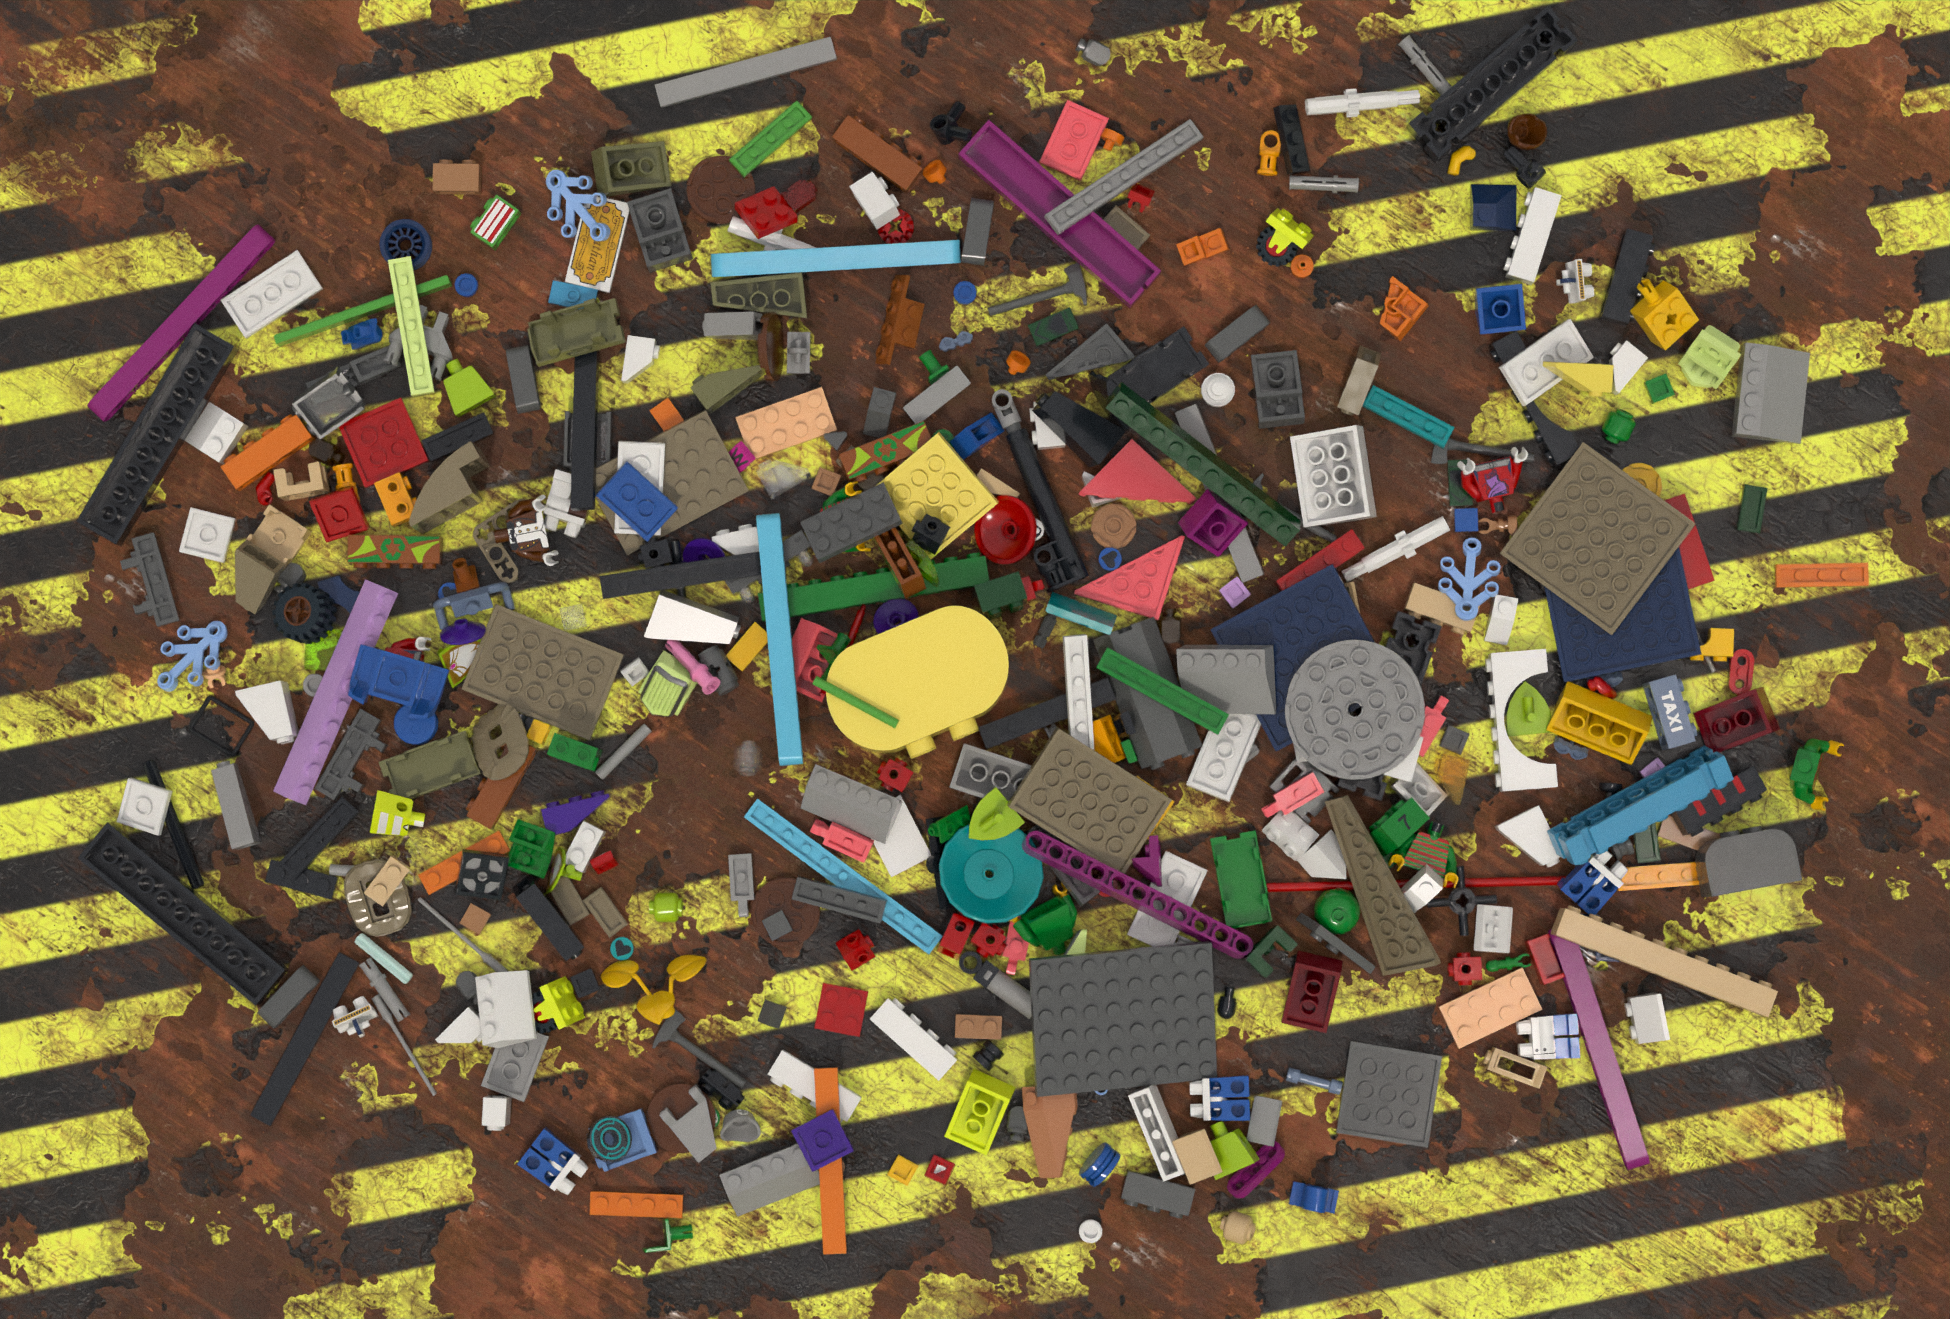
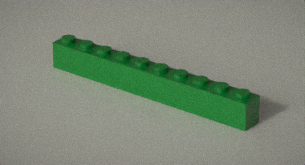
M972 553L966 555L967 559L958 560L957 556L944 558V563L935 564V560L921 562V566L918 569L922 574L926 589L908 598L972 588L975 585L989 581L986 557L980 556V553ZM889 568L877 569L876 574L867 575V572L854 573V578L844 579V575L830 577V582L822 583L821 579L810 580L808 585L800 587L799 583L787 584L790 618L862 606V604L882 603L892 599H905ZM758 593L762 621L766 622L763 593Z

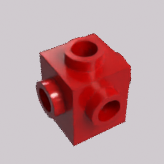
M897 757L894 761L891 759L888 762L883 761L877 771L880 774L878 779L882 781L880 786L891 792L895 788L902 793L914 772L907 769L908 764ZM893 770L898 772V777L895 779L890 777V773Z
M982 923L970 940V944L977 948L976 952L987 959L989 956L993 959L996 954L1001 956L1007 947V944L1004 943L1006 941V936L1003 935L1005 931L994 924L991 927L986 923ZM992 939L994 943L988 944L986 941Z
M860 929L835 943L852 971L876 957L871 949L875 945L869 935L863 936Z
M1470 952L1456 953L1457 957L1451 958V963H1447L1448 977H1452V981H1458V985H1472V980H1483L1480 956L1471 957ZM1463 965L1467 966V971L1465 973L1462 972Z

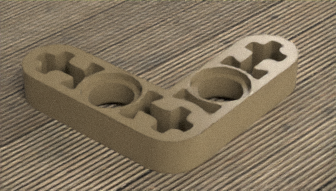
M525 499L514 501L477 525L473 531V538L499 579L506 583H513L518 579V567L503 544H496L493 531L488 533V539L484 540L483 538L478 539L480 535L479 530H489L491 528L488 525L490 522H492L496 530L503 529L497 526V519L500 516H507V512L512 507ZM494 547H499L502 550V557L499 560H493L490 557V551ZM506 558L509 560V562L505 563L507 568L514 569L511 579L503 577L505 570L501 565L498 569L496 567L497 564L503 563Z

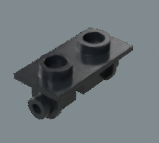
M709 1068L698 1082L701 1090L709 1096H714L722 1108L731 1111L735 1110L745 1098L742 1095L743 1092L732 1083L726 1089L722 1087L727 1079L715 1069L711 1070Z

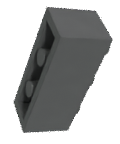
M1127 1170L1120 1197L1125 1199L1124 1204L1135 1207L1138 1206V1203L1147 1205V1210L1160 1213L1161 1209L1170 1211L1169 1216L1182 1219L1183 1215L1189 1216L1195 1188L1168 1180L1163 1182L1160 1178Z

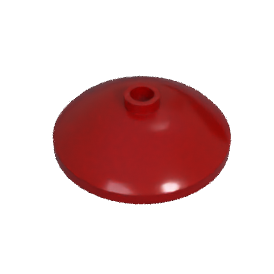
M1010 495L996 496L995 498L999 501L998 504L975 522V540L982 554L992 562L1013 564L1022 560L1031 551L1037 533L1036 520L1032 510L1023 500ZM1013 526H1014V528H1015V532H1014V533H1012V527H1013Z

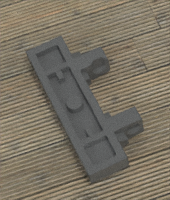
M155 533L132 538L135 551L130 553L131 558L120 561L123 571L128 568H137V571L142 573L148 594L145 596V602L133 605L135 614L147 612L149 617L154 616L157 627L180 621Z
M363 709L359 710L314 788L315 790L335 801L342 790L347 792L351 788L358 793L362 792L365 785L353 779L355 775L353 770L365 750L369 751L370 747L379 750L381 753L385 752L388 745L378 740L380 734L375 732L382 720Z

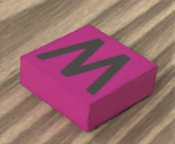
M742 441L729 451L739 473L743 472L756 459Z

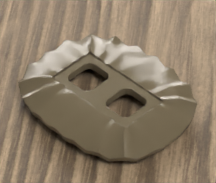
M509 704L497 705L495 709L489 710L486 715L481 716L478 724L473 727L471 740L473 742L472 749L475 753V759L478 762V767L483 771V775L490 780L505 779L517 772L526 762L529 753V740L523 721L514 707ZM500 725L502 734L492 740L491 730ZM507 744L508 754L499 759L497 749Z
M378 858L354 865L346 873L344 880L346 902L356 926L365 934L377 937L400 931L409 922L412 913L408 887L403 878L386 901L389 913L380 916L375 914L373 904L377 902L365 895L364 891L367 888L366 883L372 881L386 863V860Z

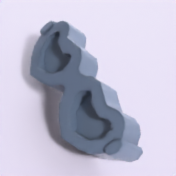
M961 331L955 339L945 337L941 340L939 349L947 352L948 350H954L956 346L963 347L965 344H971L973 335L969 332Z
M1621 672L1598 676L1611 687H1615L1623 681Z
M1555 737L1554 747L1560 754L1570 753L1573 759L1580 760L1586 758L1589 751L1586 747L1574 745V741L1569 743L1560 737Z

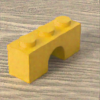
M1708 629L1707 641L1704 645L1700 646L1702 655L1690 657V660L1704 661V657H1713V661L1727 662V658L1733 657L1734 629Z

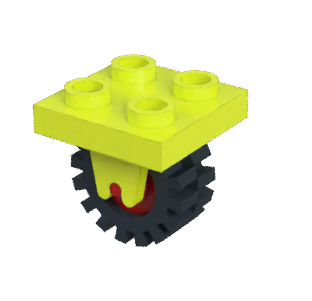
M1277 208L1268 217L1266 222L1271 226L1266 227L1257 238L1256 249L1259 251L1258 256H1261L1263 258L1262 261L1268 262L1270 266L1276 265V267H1280L1281 265H1286L1297 255L1299 247L1303 249L1314 237L1310 233L1312 230L1302 222L1298 224L1292 219L1293 215L1285 209L1280 210Z
M566 976L539 987L540 991L532 994L536 1032L540 1030V1033H548L557 1028L560 1030L585 1018L583 1007L577 1001L573 993V985L567 980Z

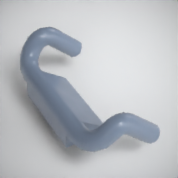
M498 582L434 601L433 608L440 630L448 626L443 607L451 605L456 618L468 614L474 615L479 611L493 608L490 597L492 593L501 591L505 608L514 610L515 606L508 584L506 582Z

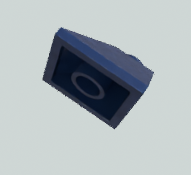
M1471 184L1470 230L1516 231L1517 185Z

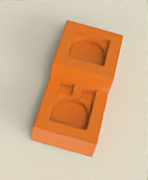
M1222 228L1176 244L1184 266L1230 250Z

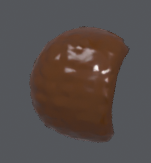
M1527 113L1513 116L1508 123L1507 135L1509 141L1517 148L1533 150L1541 146L1547 137L1546 123L1534 114Z

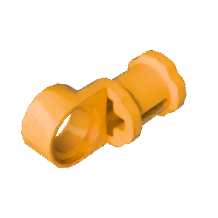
M1266 131L1261 137L1259 150L1261 161L1260 169L1257 170L1259 175L1277 176L1278 174L1276 163L1277 157L1280 156L1281 143L1279 134L1276 131ZM1268 135L1275 136L1277 139L1276 146L1272 148L1267 147L1264 143V138Z
M353 464L333 466L332 470L336 473L338 484L336 485V491L353 486L360 502L357 486L353 482L351 468H353Z

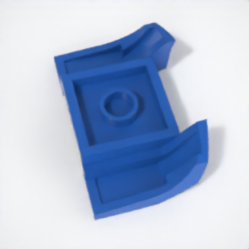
M361 644L347 694L361 704L367 703L369 695L412 707L408 718L426 719L434 715L439 705L450 670Z

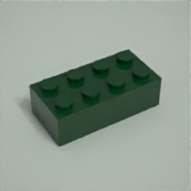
M1019 571L974 586V593L981 614L984 617H988V620L1001 617L1002 612L1007 610L1010 613L1021 611L1027 603V595Z

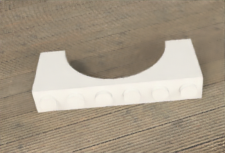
M1546 649L1488 654V659H1485V670L1490 672V681L1487 682V693L1492 695V704L1489 705V716L1494 718V727L1491 728V739L1496 741V750H1493V762L1498 765V773H1495V786L1500 788V792L1558 787L1556 764L1540 763L1520 753L1510 741L1504 724L1506 703L1513 690L1525 679L1536 674L1548 672Z

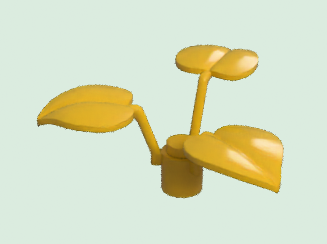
M683 955L675 958L667 967V972L671 975L669 977V992L658 991L653 995L640 977L635 974L639 970V965L631 960H621L613 963L602 972L600 978L606 986L611 988L625 986L632 978L635 979L647 994L638 1001V1012L647 1020L660 1025L663 1019L669 1018L675 1013L673 981L676 979L679 982H683L695 976L706 964L707 958L697 955Z

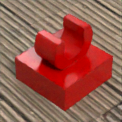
M1134 184L1127 197L1130 199L1128 207L1131 208L1133 202H1138L1141 204L1139 212L1142 213L1145 207L1149 206L1155 191L1140 184Z
M1029 576L1021 578L1027 595V602L1035 600V592L1045 588L1042 579L1031 583Z

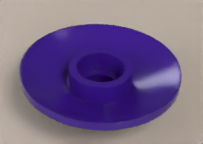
M697 538L690 541L683 551V561L685 562L725 557L723 550L715 542L705 538Z
M892 599L883 603L876 611L873 621L874 628L880 634L916 619L919 615L916 607L910 601Z
M458 619L440 632V639L442 642L450 645L468 644L481 639L486 633V628L480 622Z

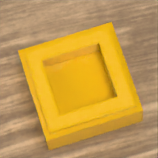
M898 1154L887 1175L908 1186L919 1165Z

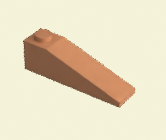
M1035 1085L1022 1087L1023 1111L1039 1177L1061 1178L1068 1152L1066 1148L1067 1142L1073 1130L1071 1128L1073 1115H1076L1077 1093L1037 1097L1035 1095Z

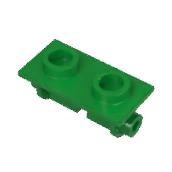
M968 805L941 818L936 823L930 824L928 833L931 836L939 837L940 843L951 839L958 829L970 824Z

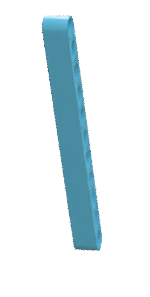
M960 240L711 254L712 277L961 263Z
M780 513L756 515L779 764L780 766L803 764V752Z

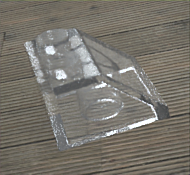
M769 459L758 466L759 470L756 471L771 499L811 478L807 468L778 460L771 462Z

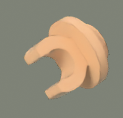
M222 665L216 670H210L206 667V670L203 671V677L208 679V686L210 688L214 687V679H219L222 686L225 685L226 676L224 674L226 669Z

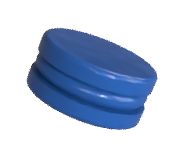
M403 705L397 711L394 718V729L398 737L404 742L413 745L429 742L438 730V717L436 713L426 719L408 718L412 707Z
M1107 1142L1102 1143L1083 1163L1079 1176L1083 1179L1085 1178L1093 1187L1099 1185L1117 1165L1121 1156L1120 1153L1111 1148V1145Z

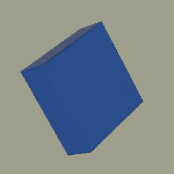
M1454 509V532H1478V509Z

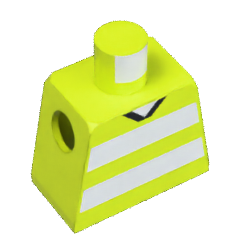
M377 790L370 833L406 836L409 825L423 827L425 814L412 811V799Z

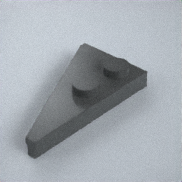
M1106 323L1045 376L1048 380L1130 361L1135 356Z
M1300 913L1296 918V921L1311 931L1310 936L1320 943L1322 940L1327 942L1325 947L1336 955L1338 952L1342 953L1369 974L1375 969L1376 966L1319 923L1303 913Z

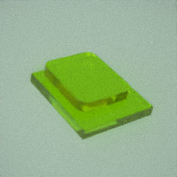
M328 630V636L325 639L320 637V642H312V644L305 645L304 670L326 671L343 630Z

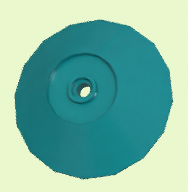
M969 825L958 829L945 844L939 862L940 884L949 902L964 916L983 923L1007 922L1024 914L1038 898L1044 879L1042 861L1026 854L1022 849V842L1027 835L1018 828L1007 836L995 840L982 841L969 839ZM1030 838V846L1036 848L1033 840ZM985 871H991L993 874L992 878L986 877Z

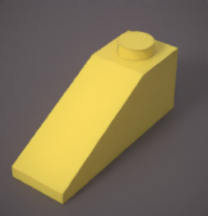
M1543 361V367L1578 390L1589 391L1588 396L1602 397L1603 392L1612 393L1614 365Z

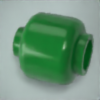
M1619 408L1616 411H1610L1602 426V431L1607 434L1606 439L1615 444H1618L1619 441H1628L1636 426L1635 420L1632 419L1634 415Z

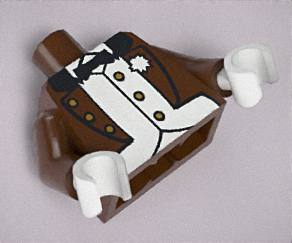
M540 495L536 499L519 501L508 511V515L504 517L506 528L493 530L496 544L509 541L512 552H515L518 556L531 561L545 562L548 566L558 564L559 561H553L551 555H558V551L553 550L547 553L549 545L542 511L549 504L543 505L540 502L546 496Z

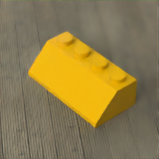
M1566 682L1546 730L1632 765L1649 733L1653 716L1574 683Z

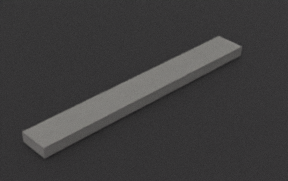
M827 37L655 84L660 107L663 108L835 61L837 57L832 39Z
M1189 119L1045 214L1044 218L1055 233L1059 235L1201 141L1203 135L1191 119Z
M1194 404L1175 412L1180 427L1217 455L1198 405ZM1203 484L1205 490H1207V489L1211 490V489L1208 488L1205 484ZM1230 505L1233 509H1235V510L1241 515L1240 511H1238L1236 508H1234L1232 505ZM1245 527L1228 546L1242 583L1265 574Z

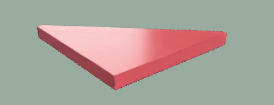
M1133 439L1079 492L1080 496L1094 495L1099 498L1112 499L1121 497L1140 501L1149 499L1168 503H1175L1177 501L1192 504L1197 499Z
M1181 535L1076 589L1074 594L1147 618L1154 617L1158 621L1185 536Z

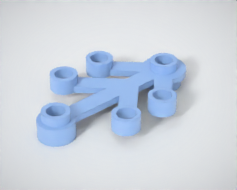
M561 170L549 172L546 177V185L552 191L551 207L547 211V217L550 220L558 221L562 218L563 212L560 209L561 195L566 199L565 224L561 228V234L566 238H572L576 235V212L590 228V236L593 240L606 241L610 236L609 226L605 223H597L582 205V203H587L594 206H604L607 202L606 195L604 193H594L593 195L573 194L568 186H578L580 189H590L593 185L592 178L590 176H580L579 178L567 177ZM555 177L558 179L557 185L554 183ZM584 179L587 180L586 186H583ZM597 196L601 197L600 203H597ZM554 210L557 211V216H556V217L553 216V211H554ZM568 227L571 228V233H570V234L567 233V228H568ZM597 228L600 230L599 236L596 235Z
M1468 538L1463 543V553L1467 556L1465 577L1454 566V560L1451 557H1444L1440 562L1441 570L1447 572L1464 590L1463 598L1452 588V581L1449 578L1440 579L1438 589L1454 602L1457 617L1464 621L1474 619L1478 614V606L1490 597H1495L1499 591L1498 584L1490 581L1485 585V590L1472 599L1473 591L1492 576H1497L1501 568L1499 562L1492 560L1488 562L1487 568L1474 578L1475 560L1481 552V543L1476 538ZM1468 544H1475L1476 547L1470 548ZM1449 562L1451 566L1445 567L1443 564ZM1491 566H1496L1497 570L1492 571L1489 568ZM1447 583L1449 587L1443 588L1441 585ZM1494 587L1496 590L1494 592L1488 591V588ZM1469 606L1471 609L1469 611L1463 610V607Z
M213 621L206 628L193 629L186 625L180 626L177 630V635L182 640L188 641L191 638L203 639L198 644L174 645L167 641L161 645V652L167 657H172L175 654L186 655L169 672H163L158 676V686L166 692L175 690L178 685L177 677L192 662L193 670L189 673L187 679L193 686H200L204 681L202 675L204 650L209 645L210 654L205 658L204 665L210 670L218 669L220 666V660L218 659L220 643L228 635L227 627L224 623ZM188 630L187 634L183 636V632ZM171 646V650L166 652V649ZM215 659L214 664L210 666L211 660ZM198 676L197 681L193 682L194 677Z

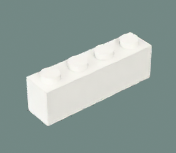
M1537 187L1533 189L1532 193H1527L1524 202L1527 209L1525 214L1521 213L1517 227H1520L1519 235H1514L1510 246L1511 249H1514L1511 258L1507 257L1503 270L1507 271L1506 278L1528 285L1534 283L1562 195Z
M888 998L870 1020L939 1081L957 1061V1058L954 1057L957 1053L948 1044L943 1047L937 1041L940 1037L930 1028L926 1032L920 1026L922 1021L913 1013L910 1016L903 1011L905 1006L896 998L893 1000Z
M782 1050L768 1073L771 1076L770 1081L780 1087L785 1084L791 1088V1094L800 1099L805 1096L811 1100L810 1105L816 1108L814 1068L787 1051ZM839 1083L840 1121L845 1120L847 1122L862 1097Z
M1157 1085L1144 1086L1134 1090L1128 1097L1163 1182L1185 1174L1172 1143L1178 1136Z

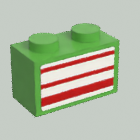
M498 195L494 199L489 198L483 209L485 211L482 216H477L470 226L472 228L470 233L495 251L521 215L517 208Z

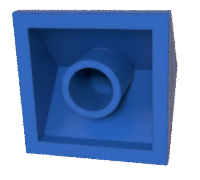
M1522 284L1476 288L1475 314L1480 334L1526 330Z

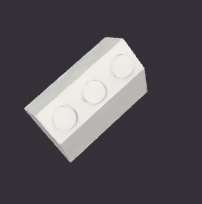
M529 971L494 972L475 977L482 1045L501 1048L537 1039Z

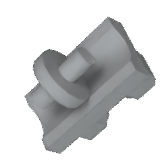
M787 332V374H810V332Z

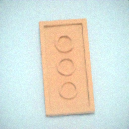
M822 387L735 417L745 446L756 459L824 436L825 433L837 431Z
M1523 967L1438 1006L1458 1049L1542 1010Z

